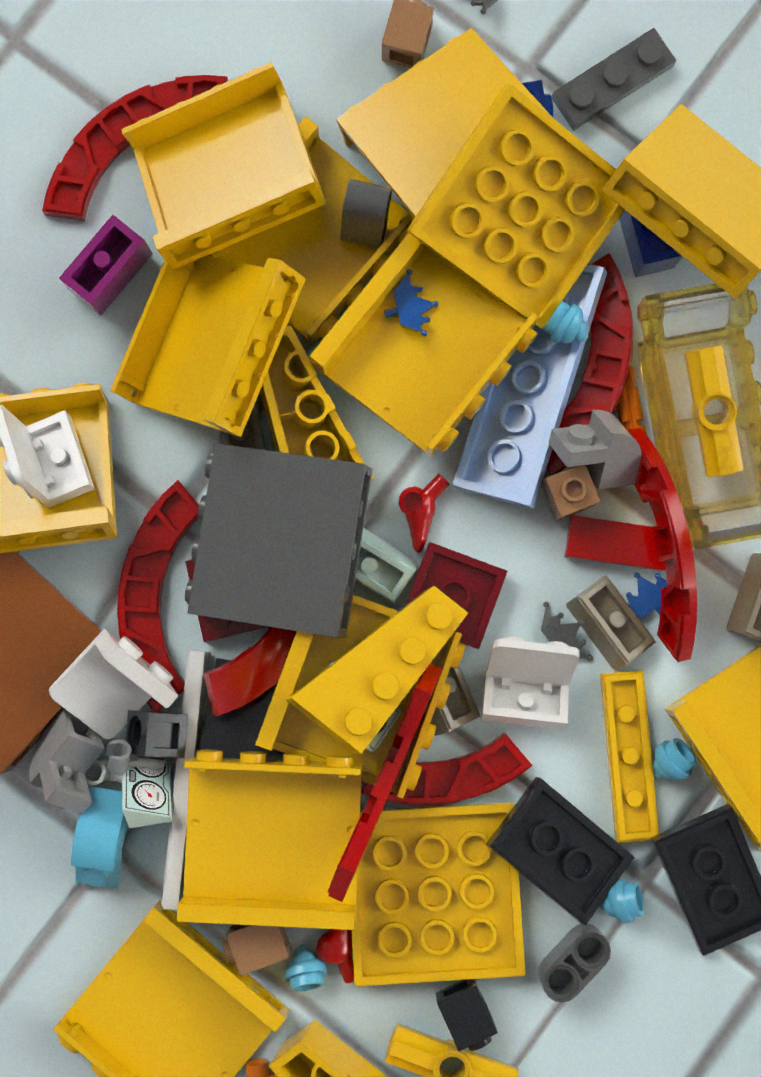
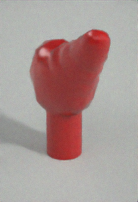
M439 473L423 490L416 486L408 487L399 496L398 506L406 516L412 546L417 553L423 551L427 542V535L436 510L435 500L450 485Z
M329 929L318 939L316 954L325 963L337 964L345 983L354 982V965L351 956L353 952L352 930Z

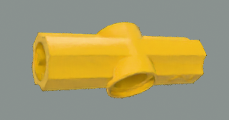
M722 345L684 352L693 403L691 415L697 426L705 476H723L742 471L744 469L735 423L737 407L731 399ZM716 399L721 403L723 413L717 421L709 423L705 418L704 409L710 401Z
M399 1023L396 1024L385 1055V1062L424 1077H518L519 1073L517 1067L480 1053L469 1051V1049L465 1048L458 1051L454 1040H442ZM448 1057H457L463 1062L461 1068L453 1073L442 1070L440 1064Z

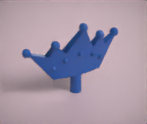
M408 269L407 274L393 292L397 307L385 310L384 314L386 318L399 315L403 328L426 336L428 332L422 330L421 325L429 323L430 318H424L422 315L433 307H437L439 303L417 297V294L422 292L423 288L411 285L410 275L413 271Z
M636 572L634 577L637 578L638 596L627 592L626 597L629 598V606L637 617L643 618L654 610L660 615L661 589L667 587V580L662 578L659 573H656L655 578L657 582L654 584Z

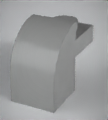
M592 410L588 425L575 424L570 427L551 429L549 445L567 467L586 465L593 484L598 490L635 484L641 460V449L637 441L613 414L603 410Z
M62 708L47 726L35 747L30 763L29 783L43 788L46 802L60 809L65 808L83 814L92 803L85 773L105 750L101 736L69 711Z

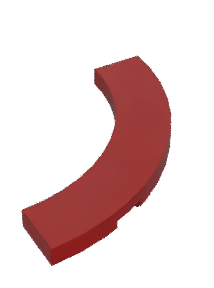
M182 76L175 78L174 81L164 82L155 86H150L149 84L124 95L104 108L73 139L74 143L65 154L61 163L58 162L46 191L42 208L44 215L85 221L90 200L101 177L111 163L130 146L121 129L143 118H148L168 109L179 102L206 92L214 86L229 81L228 76Z
M610 253L590 264L604 267L607 275L591 324V348L581 385L571 403L566 406L559 428L570 427L575 424L588 425L592 410H603L613 414L622 397L629 376L634 337L632 312L623 279ZM553 449L546 468L550 476L567 468Z
M642 428L628 429V432L637 441L641 449V460L634 485L642 502L650 503L657 523L651 529L656 545L658 562L665 561L667 587L661 589V609L657 636L677 662L690 660L697 625V581L693 550L685 515L672 478L652 441Z
M179 480L170 486L151 507L144 517L143 523L138 529L132 544H130L121 570L117 602L120 639L125 636L137 645L143 652L140 657L150 665L154 661L162 665L173 676L169 683L178 696L184 692L185 680L178 672L166 645L162 628L161 596L164 579L172 556L184 535L199 519V504ZM153 697L146 702L151 710L155 712H160L165 708Z
M267 627L268 630L255 645L249 647L228 663L203 673L213 715L220 716L235 710L259 697L279 681L297 631Z
M429 664L414 688L386 760H384L365 809L356 824L327 891L329 893L328 896L343 902L443 670L437 666Z
M503 733L491 743L466 755L442 761L416 762L417 765L422 766L415 789L413 791L406 789L403 799L397 797L396 793L391 792L387 801L407 805L456 803L494 791L516 779L533 765L507 734ZM362 781L361 792L370 796L374 785Z

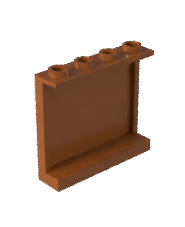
M21 551L0 553V774L11 771L23 759L63 708L51 698L49 688L102 631L101 628L19 554Z

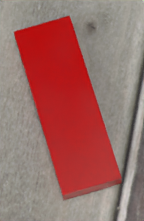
M576 515L570 516L564 557L666 572L665 561L658 562L656 545L650 526ZM689 532L693 550L695 533Z

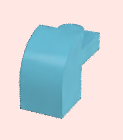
M89 786L92 803L83 814L79 813L72 846L71 866L76 867L77 883L117 889L122 871V846L129 828L122 810V791Z

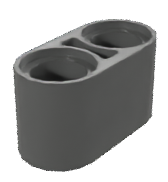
M350 179L343 204L340 240L378 249L383 244L392 188Z
M578 924L542 960L538 968V977L543 990L550 999L561 1003L571 1001L607 964L610 959L611 949L609 942L602 932L592 924H586V926ZM589 937L598 939L599 944L595 953L589 956L578 953L579 944L582 940ZM557 969H566L570 975L568 981L563 986L555 987L548 983L552 972Z

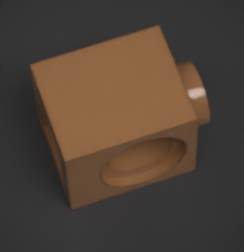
M421 0L393 1L382 41V61L412 68L415 63L424 59L433 26V7L427 6Z
M586 465L572 467L549 476L542 481L541 487L555 522L594 507L601 502Z
M232 925L226 933L228 940L223 941L226 959L230 966L237 965L240 976L288 959L292 950L285 928L278 926Z

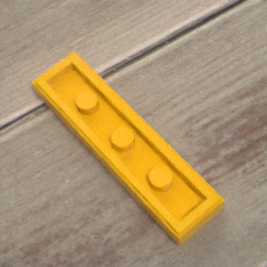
M643 670L601 673L599 675L615 841L620 843L651 840V837L659 834L644 673Z

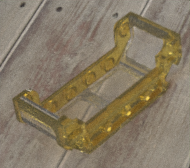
M714 283L644 296L637 306V319L641 323L644 338L643 342L637 343L638 360L655 447L678 493L693 551L761 538V413L759 405H761V385L758 380L754 381L751 365L754 364L755 360L754 348L751 341L746 340L744 328L750 324L752 315L757 313V299L754 291L749 290L748 286L736 299ZM722 345L731 399L737 407L735 423L744 470L723 476L706 477L697 426L691 415L693 403L684 352ZM716 399L710 401L704 409L705 418L709 423L717 421L723 413V407Z

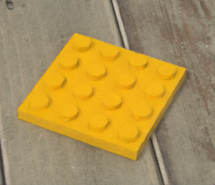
M505 84L406 231L526 319L532 313L536 314L538 318L535 327L543 329L625 209L602 191L616 169L513 85Z
M513 802L383 809L358 866L356 922L354 930H352L355 986L526 976L519 872L485 845L514 807Z

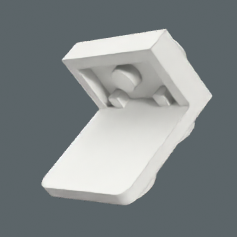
M2 404L0 405V446L4 447L8 458L3 461V466L7 477L13 485H20L30 498L35 497L47 508L95 489L72 418L66 411L25 426Z
M106 628L101 631L49 688V694L55 702L104 739L114 738L127 724L128 710L139 711L151 697L167 709L178 697V694L169 683L173 676L156 661L150 665L140 657L143 652L130 639L123 636L119 640Z
M515 636L494 640L484 675L481 721L565 730L568 724L569 685L579 661L580 650L558 641L543 644L526 642L524 639Z

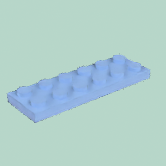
M587 264L562 300L569 306H572L574 303L582 309V320L587 324V334L589 333L607 275L604 267ZM536 327L533 330L538 334L523 354L516 350L507 363L512 367L497 387L490 383L481 394L486 400L474 415L453 482V486L457 489L531 509L535 507L553 449L549 445L551 429L560 427L586 341L577 342L575 340L568 344L563 342L555 343L549 339L551 334Z

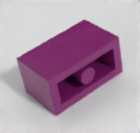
M112 214L59 279L71 293L101 316L153 253L141 236Z

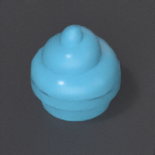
M562 301L543 328V330L551 334L549 339L555 343L563 342L568 344L574 340L583 342L588 339V334L586 333L587 324L582 320L583 311L574 303L572 306H569Z
M674 738L672 741H663L655 749V759L653 762L655 770L653 771V776L667 780L686 779L692 774V768L697 765L693 752L678 738Z
M626 879L618 880L611 887L599 908L605 910L609 916L616 918L621 923H633L636 917L644 916V901L639 884L637 882L628 883Z
M301 944L294 951L293 957L288 961L287 969L284 973L285 981L290 982L291 991L294 992L308 991L324 986V975L327 974L326 963L318 959L315 952L309 951L306 945Z

